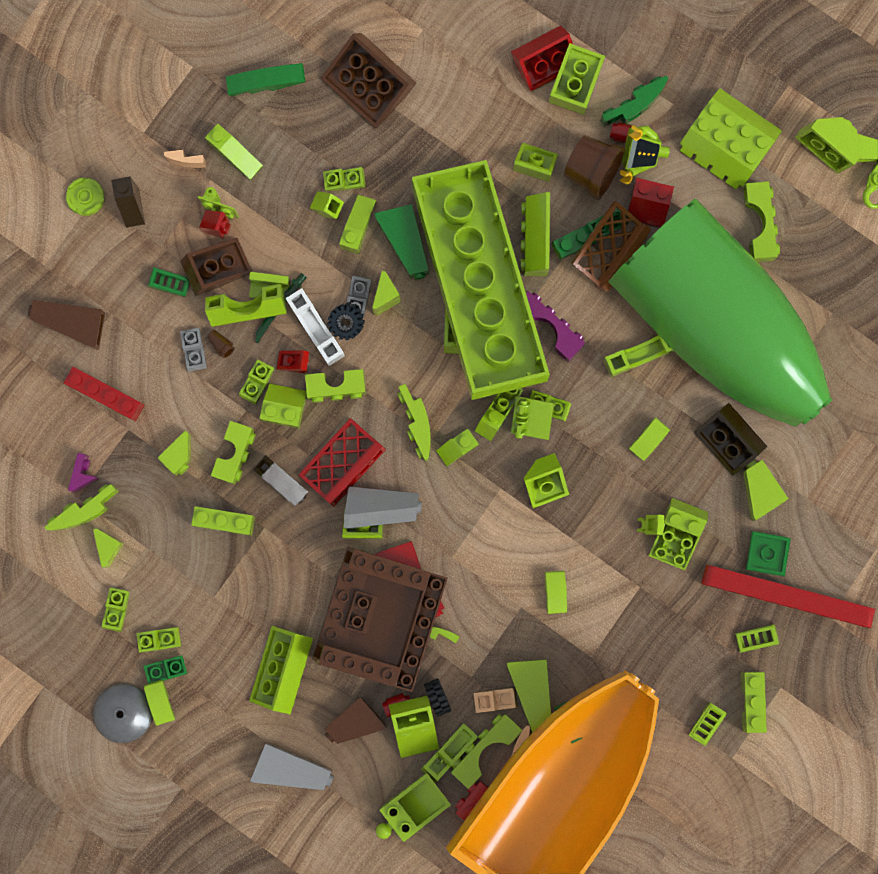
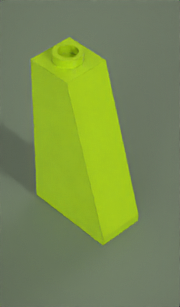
M547 660L507 662V668L533 733L551 715Z

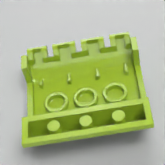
M719 88L680 143L683 145L680 151L689 158L696 154L695 162L705 169L712 165L711 173L721 180L725 175L728 176L726 183L737 189L739 185L742 187L745 185L782 130Z

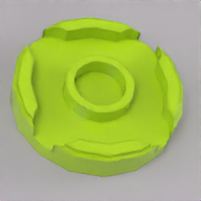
M79 178L68 186L66 201L69 208L76 214L90 216L102 208L105 201V193L96 180Z

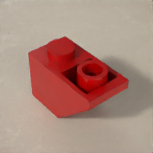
M205 210L199 228L204 233L223 239L225 234L228 235L231 224H229L230 221L224 212Z

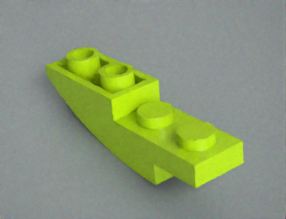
M406 384L398 387L400 392L397 395L401 403L405 402L408 407L405 412L409 420H414L413 423L408 425L410 430L407 431L411 442L415 440L418 446L415 450L419 459L424 458L426 462L429 460L431 446L430 426L422 399L419 398L414 401Z
M104 485L98 490V495L94 498L91 496L82 503L84 506L81 507L78 503L66 505L62 509L64 512L59 516L54 515L47 521L48 525L44 528L48 531H61L78 527L94 520L109 510L104 503L117 494L119 490L115 485Z

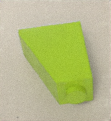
M755 459L747 464V469L743 471L752 521H756L789 499L764 461L757 462Z

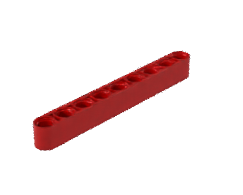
M711 565L705 566L701 584L866 628L872 627L876 610L871 607Z

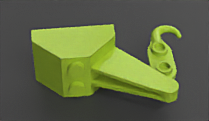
M843 117L817 119L801 128L794 137L837 174L854 166L857 162L878 161V140L858 134L857 129L852 126V123ZM878 163L869 174L866 189L862 195L864 204L871 209L878 208V203L873 204L869 199L871 193L878 189Z

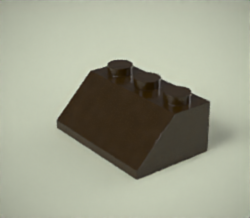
M727 403L695 431L696 435L732 476L768 447L730 403Z

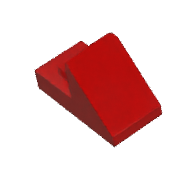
M305 350L279 351L276 369L305 374L309 362V352Z

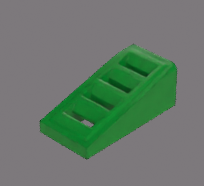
M153 267L147 287L186 297L189 281L187 277ZM157 275H160L161 277L159 283L156 284V277ZM168 277L166 286H162L164 278ZM172 279H176L174 288H170ZM184 281L181 291L177 290L179 282Z

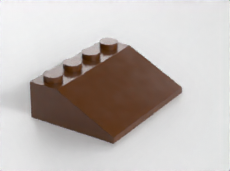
M362 33L352 34L321 77L330 88L374 128H378L407 97L417 83Z

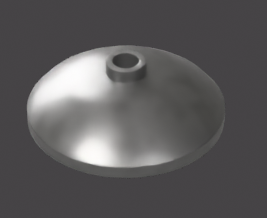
M116 684L104 690L96 700L93 710L94 723L98 731L106 739L116 743H128L137 740L148 730L152 721V713L145 692L131 684ZM119 710L124 713L122 718L117 715Z

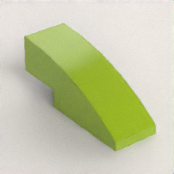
M463 723L420 770L424 774L428 773L434 783H436L478 736Z

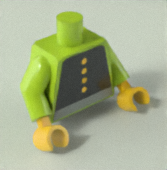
M633 125L628 130L625 154L622 160L627 170L620 171V175L623 178L619 180L624 184H629L637 174L656 167L658 157H669L670 148L668 146H661V140L657 133L648 125L640 127Z

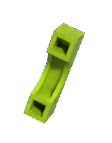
M769 181L746 183L743 187L745 207L756 211L762 220L760 236L753 239L749 244L750 255L757 262L774 261L780 254L779 243H776L775 237L778 235V228L773 220V217L776 215L775 206H772L771 202L773 188L770 187Z
M281 284L262 287L258 297L246 302L234 301L225 294L205 297V312L211 327L287 314L286 297Z
M658 335L642 344L605 357L603 362L610 378L672 353L674 350Z
M505 713L502 716L498 714L491 722L494 725L489 730L484 729L478 736L480 740L475 745L472 743L465 751L466 755L463 759L459 758L451 766L453 768L451 773L467 789L482 775L479 768V757L483 749L492 743L510 745L523 731Z

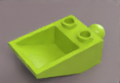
M426 773L379 808L388 823L379 824L376 827V835L380 839H387L391 835V830L394 829L401 840L405 842L451 806V804L428 773ZM392 808L397 810V814L394 816L389 813ZM405 824L409 826L407 832L402 830V826Z

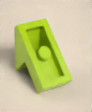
M466 429L455 438L447 441L436 452L448 467L479 444L469 429Z

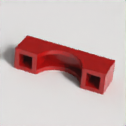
M72 367L63 383L134 422L137 421L145 406L134 398L75 367Z

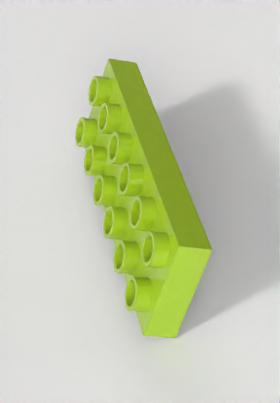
M487 160L412 177V191L471 400L548 382L550 373Z

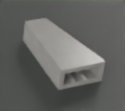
M349 487L344 513V528L416 521L417 513H421L422 502L418 501L419 493Z
M266 743L250 781L253 783L324 790L326 786L330 787L334 776L331 775L333 770L273 744Z

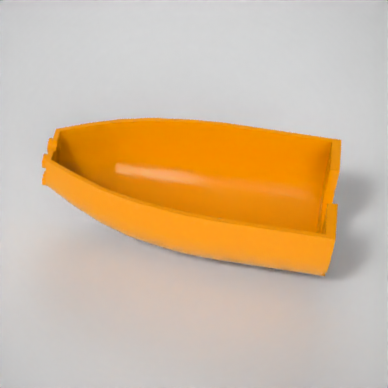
M624 670L623 673L620 672L593 685L554 711L505 763L447 844L446 850L450 855L477 874H584L611 836L640 782L649 756L656 725L659 698L654 695L656 691L648 685L639 682L640 679L632 673ZM582 738L574 743H571V741Z

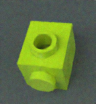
M317 191L310 209L323 217L337 219L344 201L331 193Z

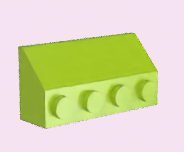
M550 192L526 196L525 202L521 204V214H525V221H521V233H525V240H521V252H524V259H521V271H524V276H547L549 272Z
M271 626L249 702L272 711L291 715L313 638Z

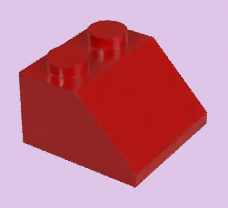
M636 178L628 212L642 224L661 228L667 217L674 186Z

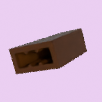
M360 697L325 728L327 731L325 736L330 742L333 743L335 741L339 744L382 731L387 726L367 702Z

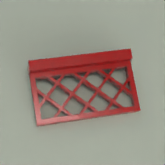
M350 418L300 472L299 476L328 503L335 507L347 494L349 487H353L386 449ZM352 424L356 428L357 436L346 437V430ZM360 439H369L372 442L368 449H360ZM346 440H357V450H347ZM336 441H343L344 451H333V444ZM357 453V461L347 464V454ZM344 454V464L334 465L333 455ZM323 455H330L331 465L320 466V458ZM344 467V475L341 478H334V468ZM331 468V479H321L320 469ZM317 469L316 480H309L305 477L310 470ZM321 482H331V489L326 495L321 491Z

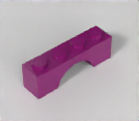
M528 291L526 295L534 321L546 322L553 328L556 334L554 350L569 362L584 346L583 336L577 331L574 333L570 330V325L563 318L558 319L555 316L556 312L547 305L545 307L540 302L542 299L533 292L531 294Z

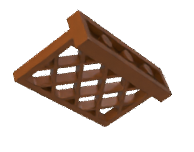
M613 201L570 264L592 281L596 288L609 292L612 285L608 281L638 250L652 229L642 224L617 201ZM617 208L620 211L621 219L613 221L612 213ZM626 221H632L635 224L631 232H626ZM621 222L622 233L614 234L613 224ZM609 224L610 235L602 236L603 226ZM622 236L623 244L621 247L616 248L615 237ZM610 238L611 249L603 250V239ZM598 240L599 251L591 252V243ZM612 251V260L610 263H605L604 253ZM592 255H600L599 265L592 264ZM583 256H587V267H582L578 264ZM601 267V276L597 280L594 277L593 268Z

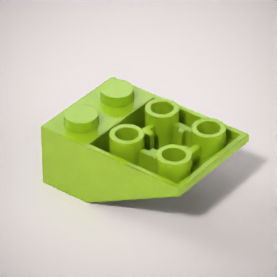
M671 498L664 514V534L656 535L649 556L686 570L708 521V512Z
M428 696L389 705L401 758L439 749Z

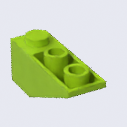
M519 388L499 393L480 420L475 432L492 441L515 405L516 396H520L523 389Z

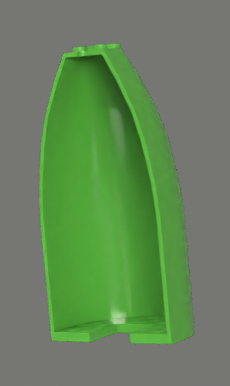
M693 199L670 218L608 281L688 365L724 394L746 407L796 427L801 423L805 425L820 413L819 410L826 407L833 400L830 397L826 377L816 347L804 322L766 270L697 199Z

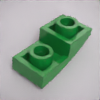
M183 655L143 666L148 684L187 674Z

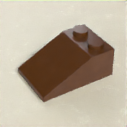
M238 238L188 253L180 261L195 296L217 289L252 272Z

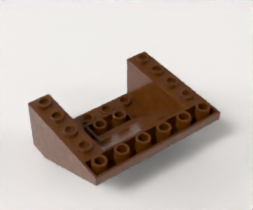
M347 546L312 659L318 665L413 692L448 578Z

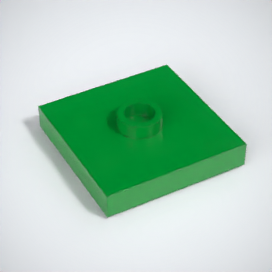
M751 531L745 570L785 577L791 538Z

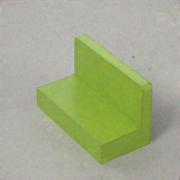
M250 272L249 280L251 285L249 297L256 298L260 294L262 287L281 284L285 293L290 285L289 276Z

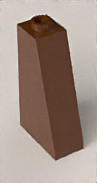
M33 300L32 305L29 306L28 316H30L33 322L90 348L99 350L105 312L102 309Z

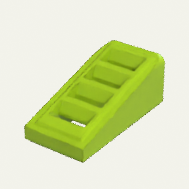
M775 624L735 633L740 653L780 643ZM768 630H770V633H771V637H772V640H771V641L768 640V636H767V632H766V631H768ZM759 632L763 634V643L760 641ZM750 634H754L757 644L753 645ZM743 636L747 637L749 644L747 647H745Z
M708 702L688 736L706 746L727 713L711 702ZM710 710L718 714V717L715 718L709 714ZM705 717H708L709 719L714 721V724L711 725L710 723L705 721ZM701 723L710 728L709 732L700 727ZM697 730H699L700 732H702V733L705 734L706 736H705V738H702L701 736H699V735L696 734L695 732H696Z

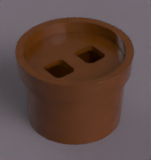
M584 135L575 146L567 162L564 177L587 190L588 194L596 200H600L609 189L620 168L625 148L615 144L609 145Z

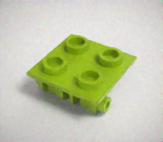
M208 187L203 197L198 196L201 205L205 207L204 210L221 211L226 214L228 219H233V217L239 219L235 208L220 203V197L215 188Z
M516 396L511 433L515 434L516 438H523L524 435L549 440L554 403Z

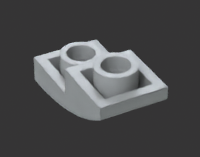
M353 275L347 303H350L351 306L353 304L356 305L355 308L357 310L360 308V313L365 315L372 279Z
M200 329L180 331L188 372L207 369Z

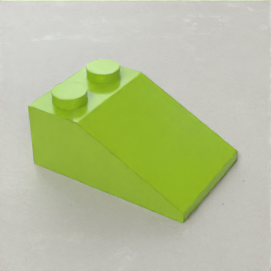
M569 43L551 91L549 103L585 115L605 56Z

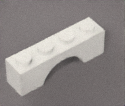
M301 288L287 297L288 304L328 366L345 356L344 352L320 318L304 290Z

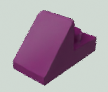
M77 453L68 491L76 493L99 479L94 476L85 475V471H88L90 467L88 455Z

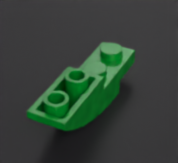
M667 75L662 78L661 76L655 77L650 81V84L646 86L641 84L634 88L631 95L632 101L628 99L623 101L618 108L613 109L612 107L605 110L600 120L603 127L621 119L622 123L628 124L642 115L662 93L668 81Z
M615 209L612 213L613 221L621 219L620 211ZM603 216L553 241L551 245L559 259L562 260L572 254H577ZM621 222L613 224L614 233L622 229ZM609 224L603 226L602 236L610 235ZM598 240L593 241L591 246L598 243Z

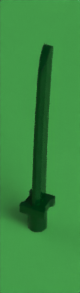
M303 273L296 279L293 278L292 284L284 293L286 298L295 293L298 288L301 289V284L307 279ZM276 316L265 318L256 332V343L260 342Z

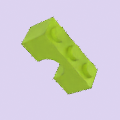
M363 369L344 371V381L338 387H331L326 383L325 373L305 375L307 398L312 400V403L323 402L325 398H331V401L343 400V397L350 396L351 399L362 398V395H366Z
M233 421L229 422L224 440L233 443L236 452L231 459H216L211 473L212 477L234 485L236 481H240L243 473L241 470L242 464L246 463L249 457V452H247L249 444H253L256 436L253 428Z
M195 506L191 526L252 536L255 517Z
M741 672V692L744 694V711H742L743 732L767 733L765 672Z

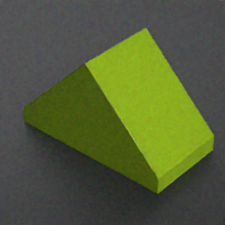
M93 529L101 567H110L124 543L101 529Z

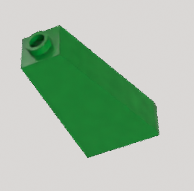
M412 204L375 213L376 222L410 279L419 280L425 278L429 274Z

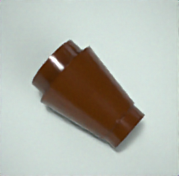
M213 330L208 334L207 338L218 356L227 358L234 352L233 342L219 332Z

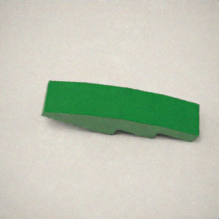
M302 63L262 68L226 76L227 92L231 97L247 92L254 94L265 90L275 91L306 82Z

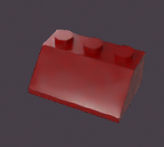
M561 25L511 51L515 65L530 91L557 78L569 43L573 44L570 34Z

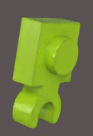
M646 515V518H638L637 521L642 522V527L638 528L637 532L645 533V535L664 534V515Z

